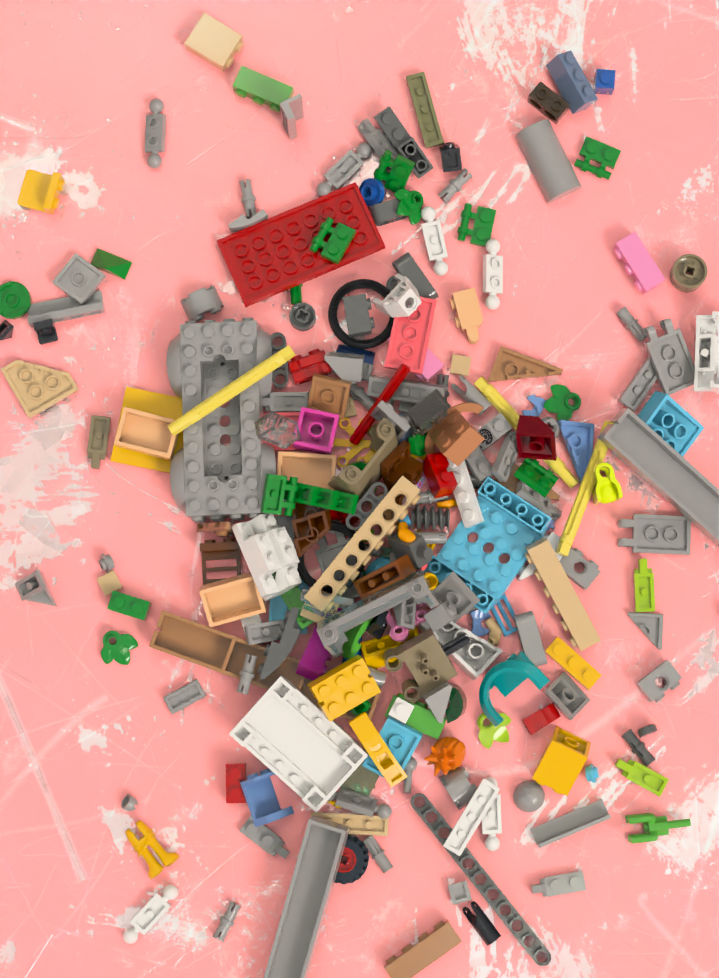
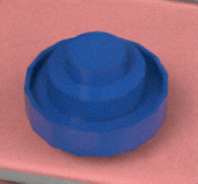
M368 178L361 183L359 190L367 206H373L383 201L385 190L380 180Z

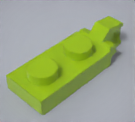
M646 558L638 559V569H634L633 574L635 612H655L654 573H652V568H647Z
M617 759L614 765L623 770L621 775L625 776L626 779L659 797L669 781L664 776L630 759L628 763Z

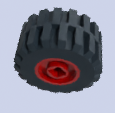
M348 834L334 883L351 884L360 879L367 869L369 862L368 849L357 836Z

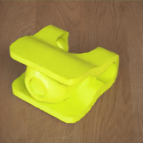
M606 462L600 463L595 469L596 482L592 490L594 505L615 502L623 497L622 489L615 478L613 467ZM599 472H605L606 477H602Z

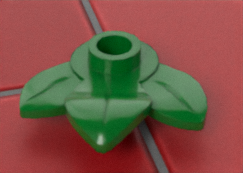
M406 189L397 190L394 195L400 202L397 206L396 214L408 216L411 225L417 224L421 219V207L424 202L423 196L415 190L411 192Z
M556 384L550 386L553 397H550L543 407L548 412L557 413V421L569 420L572 417L573 411H576L581 406V398L578 394L570 392L564 385ZM569 399L574 401L573 406L569 405Z
M108 631L103 636L104 646L101 650V658L106 664H109L114 659L119 664L128 665L130 662L129 650L138 647V642L130 634L120 635L117 631ZM112 637L116 638L114 644L109 643V639Z

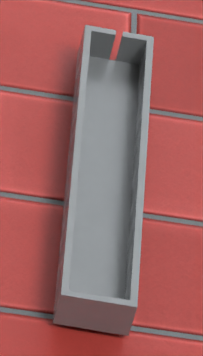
M622 408L611 420L613 424H608L597 438L719 546V489L629 408Z
M317 816L309 818L264 978L308 977L350 827Z

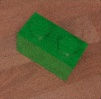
M113 591L107 609L146 621L152 603Z

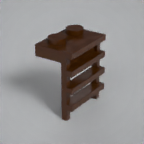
M235 538L223 539V542L216 543L215 539L204 540V543L200 544L203 585L223 580L207 579L206 572L237 571V576L241 575L240 546L237 541L235 542ZM236 559L237 566L206 568V561Z

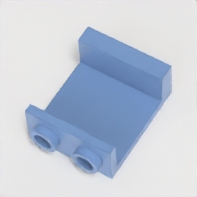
M269 768L259 771L260 776L257 772L248 775V780L240 782L255 827L294 814L292 806L284 809L280 808L270 776L275 774Z

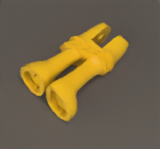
M139 820L135 824L140 832L143 833V836L138 839L130 828L125 831V834L135 853H138V858L142 856L148 864V877L152 880L164 868L148 850V846L154 850L165 867L170 866L180 856L176 852H167L156 840V834L153 833V830L143 821Z

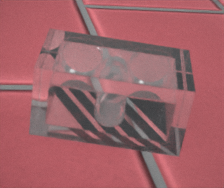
M272 411L254 422L257 438L280 448L286 449L301 438L298 422Z

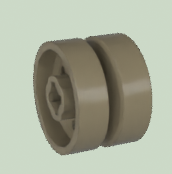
M695 254L682 255L675 261L670 270V281L681 292H693L705 281L707 265L701 257Z

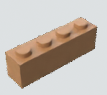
M443 920L433 926L435 930L431 933H423L417 938V943L414 945L409 943L402 948L401 951L403 953L396 957L394 954L385 961L386 965L384 968L391 978H412L461 943L462 940L447 920L445 923Z

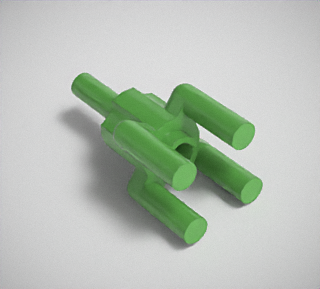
M651 813L625 815L626 823H643L644 833L628 835V842H631V844L657 841L658 836L669 835V829L691 826L690 818L667 821L666 815L655 816Z

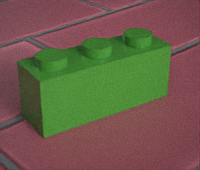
M242 65L232 85L233 91L239 97H249L254 103L268 105L271 110L280 113V103L291 98L294 94L293 87Z
M398 693V696L393 695L391 702L388 706V709L385 713V717L388 718V716H390L388 715V713L390 712L397 697L408 702L403 694ZM416 701L415 704L408 702L415 707L406 725L438 740L447 718L444 717L443 723H438L431 711L426 709V704Z

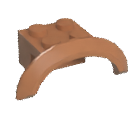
M467 402L457 404L441 414L432 424L425 437L424 449L426 455L436 453L434 450L435 443L444 456L456 466H459L485 439L461 413L473 412L478 415L484 407L477 403Z

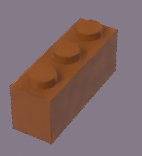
M408 554L359 578L353 584L361 599H364L416 572Z

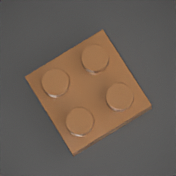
M314 373L307 408L337 414L339 419L344 420L352 382Z

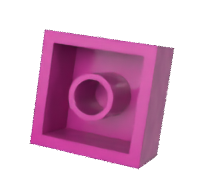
M301 407L293 447L314 453L331 455L338 428L339 415Z

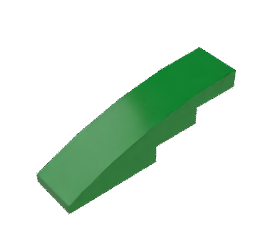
M297 482L298 492L296 491L294 502L355 515L359 495ZM285 490L284 500H287L288 490Z

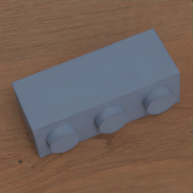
M571 50L558 54L546 65L564 100L570 104L569 109L572 114L586 110L598 99Z

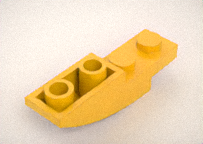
M366 712L349 721L353 731L390 787L407 778L406 773Z

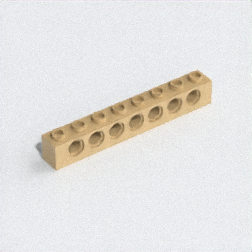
M401 476L304 598L322 613L325 610L329 612L335 604L333 600L336 596L339 595L341 597L347 590L345 585L349 580L354 581L359 575L358 569L361 565L366 566L372 559L370 554L374 549L378 551L384 544L382 539L387 534L390 536L397 528L395 523L399 519L402 521L409 513L408 507L411 504L415 505L419 501L421 490L404 476ZM399 495L405 496L407 499L406 503L398 505L395 502L396 497ZM387 510L394 513L393 519L385 520L383 518L384 512ZM378 525L382 528V532L380 535L375 536L371 533V528ZM361 541L369 542L370 546L366 551L359 549L358 546ZM349 556L357 558V563L354 566H349L346 563ZM337 571L345 573V578L342 581L334 579V574ZM325 586H330L333 589L332 594L328 597L322 595V589Z

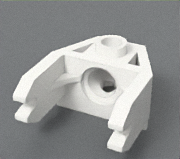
M397 273L393 278L398 281V284L385 299L381 301L378 298H374L371 301L378 310L392 318L410 316L422 303L418 290L406 276L404 277Z

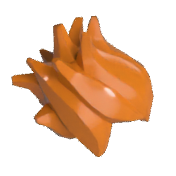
M447 736L437 740L434 746L430 747L431 753L424 760L429 761L427 765L434 764V776L440 770L444 775H447L450 770H455L462 764L466 755V746L459 739Z

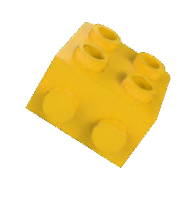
M28 169L17 202L20 206L53 215L55 209L58 208L60 201L58 197L60 191H63L65 180L57 172H53V175Z

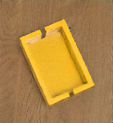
M359 655L354 656L307 684L315 700L318 701V705L325 718L329 721L336 719L381 692L373 676L370 675L366 663Z

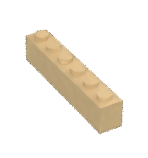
M546 536L525 547L527 550L525 556L529 564L534 563L536 567L534 573L538 581L543 580L545 584L543 590L547 598L552 597L554 601L551 605L556 615L560 613L563 618L560 622L564 630H569L572 635L569 639L573 647L578 646L579 650L583 651L600 642L601 639Z

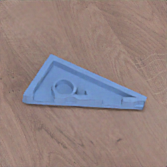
M558 420V426L581 484L593 453L594 424Z

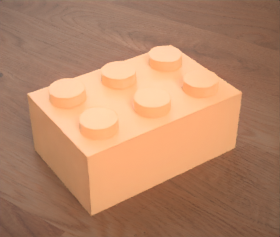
M124 407L114 445L126 450L172 461L179 433L174 436L167 427L175 421L174 419Z
M279 451L277 475L287 476L288 481H290V477H297L298 483L334 490L327 484L335 476L337 457L336 455Z
M251 572L202 585L199 589L210 627L264 613L267 609L266 602L261 598Z

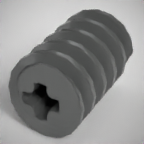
M416 505L414 510H411L410 528L412 529L416 523L417 529H420L422 524H424L425 530H428L430 525H432L433 531L436 530L437 526L440 527L442 532L445 526L449 530L450 509L446 508L443 513L441 507L435 512L434 506H431L430 510L427 511L425 505L422 510L419 509V505Z

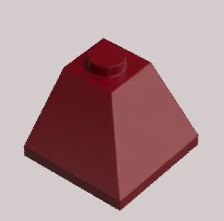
M520 415L516 429L518 458L556 461L555 433L539 417Z

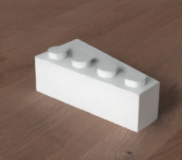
M427 621L418 626L422 632L431 628ZM452 621L435 631L434 634L442 646L464 633L469 636L471 643L450 654L448 657L474 681L503 650Z

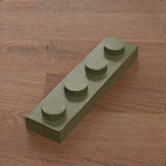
M420 72L406 76L425 149L443 145L444 141L425 73Z

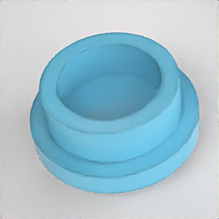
M593 763L585 766L587 781L596 783L597 778H600L598 767H595Z

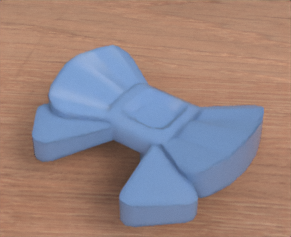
M533 394L528 396L527 399L534 407L532 410H523L524 416L539 417L543 411L546 400Z
M480 610L471 611V633L478 637L485 636L489 633V630L481 626V620L491 618L489 612L485 614Z

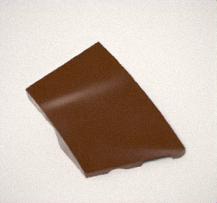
M404 440L381 463L384 484L390 491L401 476H404L414 485L423 476V463L410 456L409 442ZM397 496L395 502L398 505H402V500L405 496Z
M294 502L296 505L292 512L293 520L291 522L296 538L294 543L298 557L303 556L331 530L330 509Z

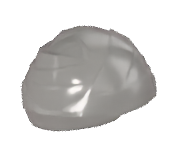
M524 781L515 788L513 800L516 807L521 811L534 812L543 805L545 793L538 783Z

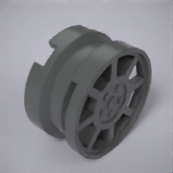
M308 303L295 304L289 313L290 323L298 331L310 330L316 322L314 308Z

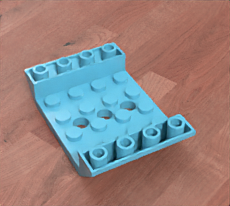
M490 477L486 478L477 491V500L484 522L470 528H465L461 520L446 544H444L436 557L432 556V560L427 563L428 566L424 570V573L430 572L436 575L439 583L444 581L454 571L480 599L474 607L485 614L499 602L526 563L527 558L525 554L527 550L525 547L543 538L552 519ZM471 533L478 534L476 542L468 541V536ZM488 543L494 545V550L491 553H486L483 550L484 546ZM502 554L510 556V560L505 564L499 561Z

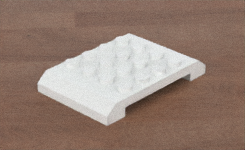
M282 675L229 733L234 740L242 747H246L302 798V801L316 813L369 755L334 720H327L322 710Z

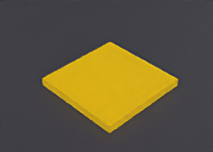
M126 387L119 423L124 407L177 420L183 416L182 399L176 396ZM183 431L179 433L174 455L184 448ZM115 445L113 446L110 460L115 463L170 473L172 462L119 448Z

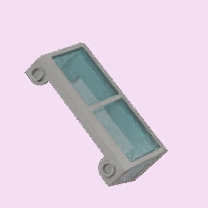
M420 569L406 578L319 621L316 631L324 648L336 658L344 654L342 646L344 642L349 641L345 632L412 597L415 598L418 605L426 603L431 609L440 604L424 571Z

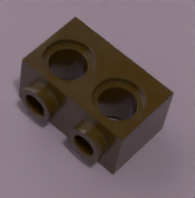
M541 81L529 94L527 100L529 104L556 125L566 114L570 106L568 102Z

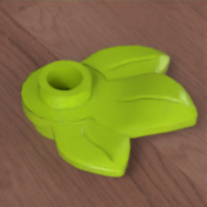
M484 713L479 715L477 719V725L480 729L478 738L485 748L489 749L493 741L509 742V733L505 726L512 720L506 714L499 713L504 720L496 727L491 721L488 726H485L483 720L487 718Z

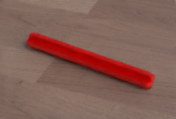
M401 364L350 437L349 441L358 445L375 421L370 414L382 400L388 402L410 372V368L407 365Z

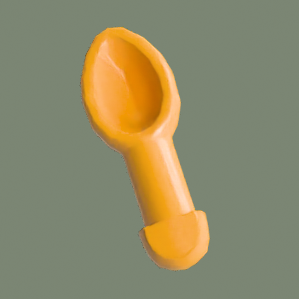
M455 498L436 503V506L442 509L458 506Z

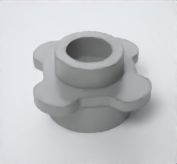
M101 554L100 560H98L102 570L109 573L111 569L115 568L114 561L110 554Z

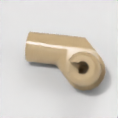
M491 617L484 622L490 630L487 641L493 646H497L500 643L502 630Z

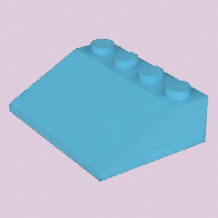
M659 391L653 393L637 415L682 457L704 429L696 419L668 394Z

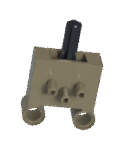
M429 628L396 648H389L384 651L383 660L386 668L391 672L401 669L402 663L405 662L414 679L405 680L401 688L408 702H416L423 694L458 675L448 656L470 644L471 640L464 633L442 646L433 630ZM391 658H397L394 662H388ZM411 688L415 689L412 693L407 692Z

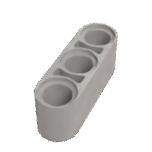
M533 611L514 615V622L524 654L536 667L548 664Z

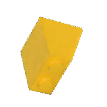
M556 726L534 770L532 779L542 786L546 785L552 788L558 794L567 796L588 758L591 743Z

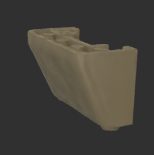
M385 417L373 425L367 432L371 437L369 447L376 452L362 471L354 465H349L340 474L333 476L327 484L332 489L359 495V502L374 483L380 481L382 478L381 463L399 446L395 427Z

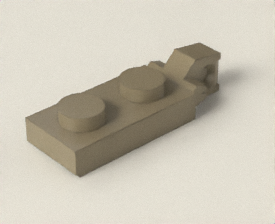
M91 416L87 453L88 458L92 459V469L100 470L101 460H105L107 456L111 417Z

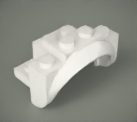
M712 311V315H696L695 392H715L719 394V311Z
M260 514L250 521L237 523L232 526L251 575L264 601L278 597L302 583L297 571L300 561L294 544L285 527L277 525L273 514ZM274 572H276L275 580L272 576Z

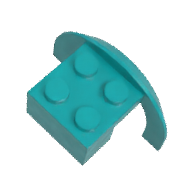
M523 651L518 655L513 653L506 661L492 667L481 682L479 688L480 705L486 717L495 727L504 719L495 710L490 700V690L494 686L506 697L527 678L539 690L550 681Z

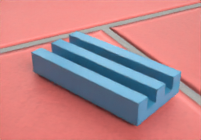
M504 594L500 600L503 599L509 613L513 618L515 613L506 595ZM499 600L497 606L510 629L509 631H506L495 607H492L491 611L505 637L517 631L516 627L513 628Z

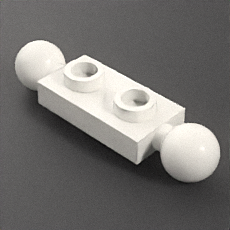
M426 206L421 211V217L426 223L421 224L427 254L429 262H436L433 266L435 274L443 276L448 272V265L443 261V259L448 258L442 227L440 220L434 221L436 216L435 209L431 206Z
M490 239L485 246L489 254L483 255V293H489L485 300L486 307L490 310H495L500 306V299L497 297V294L503 293V256L497 255L501 248L500 242L496 239Z
M494 777L485 778L498 787V782ZM501 794L496 795L482 819V834H488L485 840V847L489 851H496L500 847V840L496 837V834H502Z
M169 884L163 889L162 896L156 893L130 921L134 927L124 931L123 940L128 944H133L138 940L139 932L145 935L171 907L168 900L177 898L178 888L173 884Z

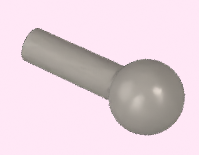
M413 757L410 758L404 769L407 778L404 779L403 793L411 794L413 771L417 768V761Z

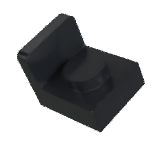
M447 142L440 146L443 172L462 170L460 147L458 144Z
M52 319L33 323L41 345L58 341L55 323Z
M385 611L375 616L365 631L376 639H381L387 627L386 617L389 612Z

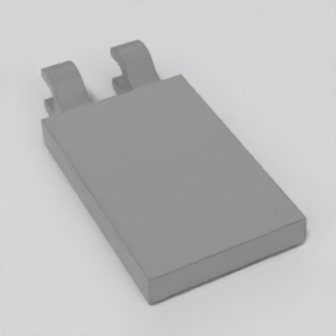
M669 318L659 321L661 328L665 332L664 335L658 337L654 326L643 328V332L649 340L644 345L662 391L665 394L671 395L694 385L695 366L680 328L674 330L673 323Z
M633 514V519L618 520V528H632V539H618V547H632V553L690 555L691 521L685 516Z
M334 531L338 543L329 546L325 535L318 541L320 549L315 550L322 574L350 541V538L346 539L345 534ZM349 556L346 563L349 566H354L357 558ZM337 571L334 574L336 581H342L345 578L343 571ZM354 584L342 595L354 599L360 597Z

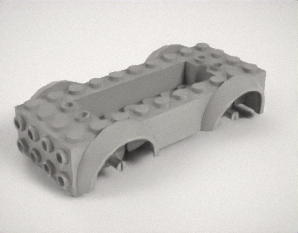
M247 317L242 318V321H235V319L229 318L223 319V322L204 320V323L185 321V324H180V333L168 345L166 365L171 388L182 399L183 415L272 356L270 334L261 328L257 320ZM272 372L230 399L227 407H218L183 430L184 448L173 456L170 467V485L175 504L181 511L186 513V517L190 518L191 521L203 523L206 522V519H210L214 522H223L225 518H230L232 521H243L244 517L253 519L260 514H266L260 512L266 473L276 474V461L273 446L264 442V426L256 423V421L264 416L263 397L271 392ZM224 416L230 418V424L226 427L220 424V420ZM229 435L231 438L230 444L222 445L220 443L221 436Z

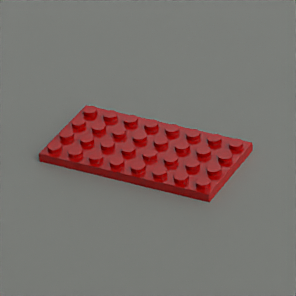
M356 182L217 240L219 249L245 308L386 248ZM327 217L334 220L331 225L333 228H336L338 223H342L356 230V234L339 264L321 257V252L323 251L321 248H318L316 253L309 250L313 237L317 236L321 223L325 222ZM326 234L323 241L327 243L331 235Z

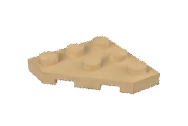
M15 360L1 368L2 373L29 419L79 391L68 372L54 370L21 360Z

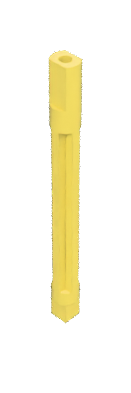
M289 345L169 424L167 427L170 432L175 436L190 425H193L296 356Z
M483 376L480 377L474 384L516 430L520 415L492 384H489ZM558 456L556 461L544 460L570 488H573L579 482Z
M604 421L600 433L605 429V427L608 424L613 423H611L610 421ZM597 439L555 552L561 556H568L596 482L595 469L600 463H603L608 451V447L599 439Z

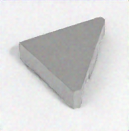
M627 612V616L658 650H662L664 614Z

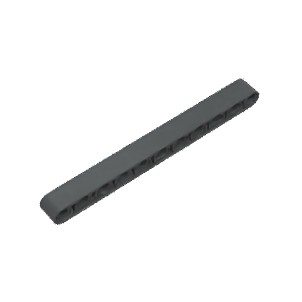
M423 793L413 794L410 800L411 806L443 845L447 837L441 838L438 835L439 829L446 827L450 834L452 828ZM417 796H421L425 800L422 807L414 805V799ZM428 812H435L437 815V819L432 823L426 820ZM465 847L460 856L445 848L534 962L539 966L548 965L551 961V954L468 848ZM466 858L473 860V866L469 869L463 867V861ZM484 874L486 877L485 882L477 884L475 882L476 875ZM495 889L498 892V896L491 900L487 897V893L489 890ZM502 905H509L510 912L507 915L500 913ZM520 920L522 922L520 930L512 929L514 921ZM527 936L534 937L533 945H525L524 940ZM544 951L547 953V958L540 962L537 960V954Z

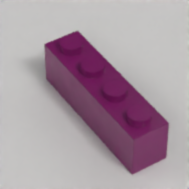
M338 608L337 611H336V613L339 612V611H341V610H343V609H342V608ZM326 613L324 618L331 616L332 613ZM317 625L296 670V674L312 681L326 673L328 666L325 663L327 660L331 661L333 657L324 648L316 631Z

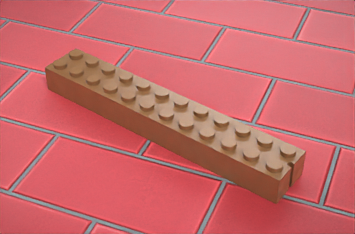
M162 610L156 626L161 628V631H154L149 647L239 680L241 676L239 672L242 671L245 655L256 656L258 659L256 660L253 672L255 676L252 678L251 684L268 690L282 675L319 707L318 701L315 700L307 685L312 680L296 674L300 662L299 659L288 656L273 674L265 680L259 679L260 674H257L260 663H265L267 656L264 655L266 647L257 644L248 646L246 640ZM380 693L374 695L373 697L367 700L372 704V706L366 711V714L368 715L370 720L374 713ZM350 710L341 715V717L349 720L356 717Z

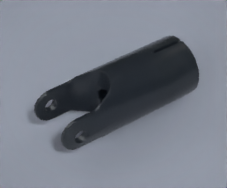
M473 901L471 902V907L476 916L472 914L468 907H463L462 911L488 946L496 941L501 934L477 902Z

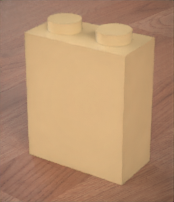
M203 13L184 45L186 50L224 72L226 68L229 69L234 62V55L242 50L244 43L243 35L208 14Z

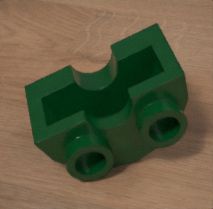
M450 683L452 685L449 697L450 706L446 709L447 723L459 719L465 713L467 707V698L460 686Z

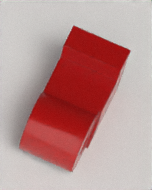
M551 703L522 719V722L529 734L533 735L558 719L561 715L555 705Z

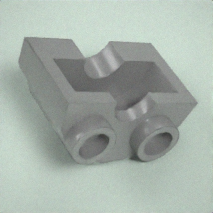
M213 285L208 289H205V287L188 294V298L181 300L189 321L199 322L204 319V314L211 312V315L216 314L224 307Z
M457 767L455 770H450L447 775L443 774L438 777L458 810L467 806L477 789L475 783L471 785L467 778L470 775L465 767Z

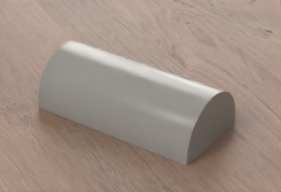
M549 119L536 122L524 128L515 136L547 204L582 188Z

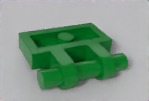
M586 136L579 155L584 157L585 160L576 159L574 166L581 168L580 170L583 172H591L600 179L603 177L609 180L612 173L605 171V168L614 169L621 150ZM590 160L601 164L600 168L589 164Z
M386 150L379 159L380 164L374 171V178L380 181L382 179L385 180L384 187L393 192L405 189L415 162L401 155H398L395 160L391 158L392 152ZM387 166L392 168L390 173L385 171Z
M465 203L464 210L461 211L460 215L462 220L457 229V240L465 242V237L470 236V244L485 247L487 241L491 238L496 210L478 206L477 213L471 212L472 205ZM469 219L475 220L473 230L468 229Z
M327 217L325 222L321 223L317 236L313 237L309 250L316 253L318 248L323 249L321 257L339 264L354 238L356 230L342 223H338L336 228H333L331 225L334 220ZM326 234L331 235V237L326 243L323 241V239L326 236Z
M526 458L514 474L516 478L544 498L559 479L553 475V471L545 469L539 464V461Z
M266 473L260 512L281 515L283 507L285 508L284 515L292 516L296 505L294 499L296 491L298 492V478L290 477L289 484H286L287 476ZM285 490H288L287 500L283 501Z

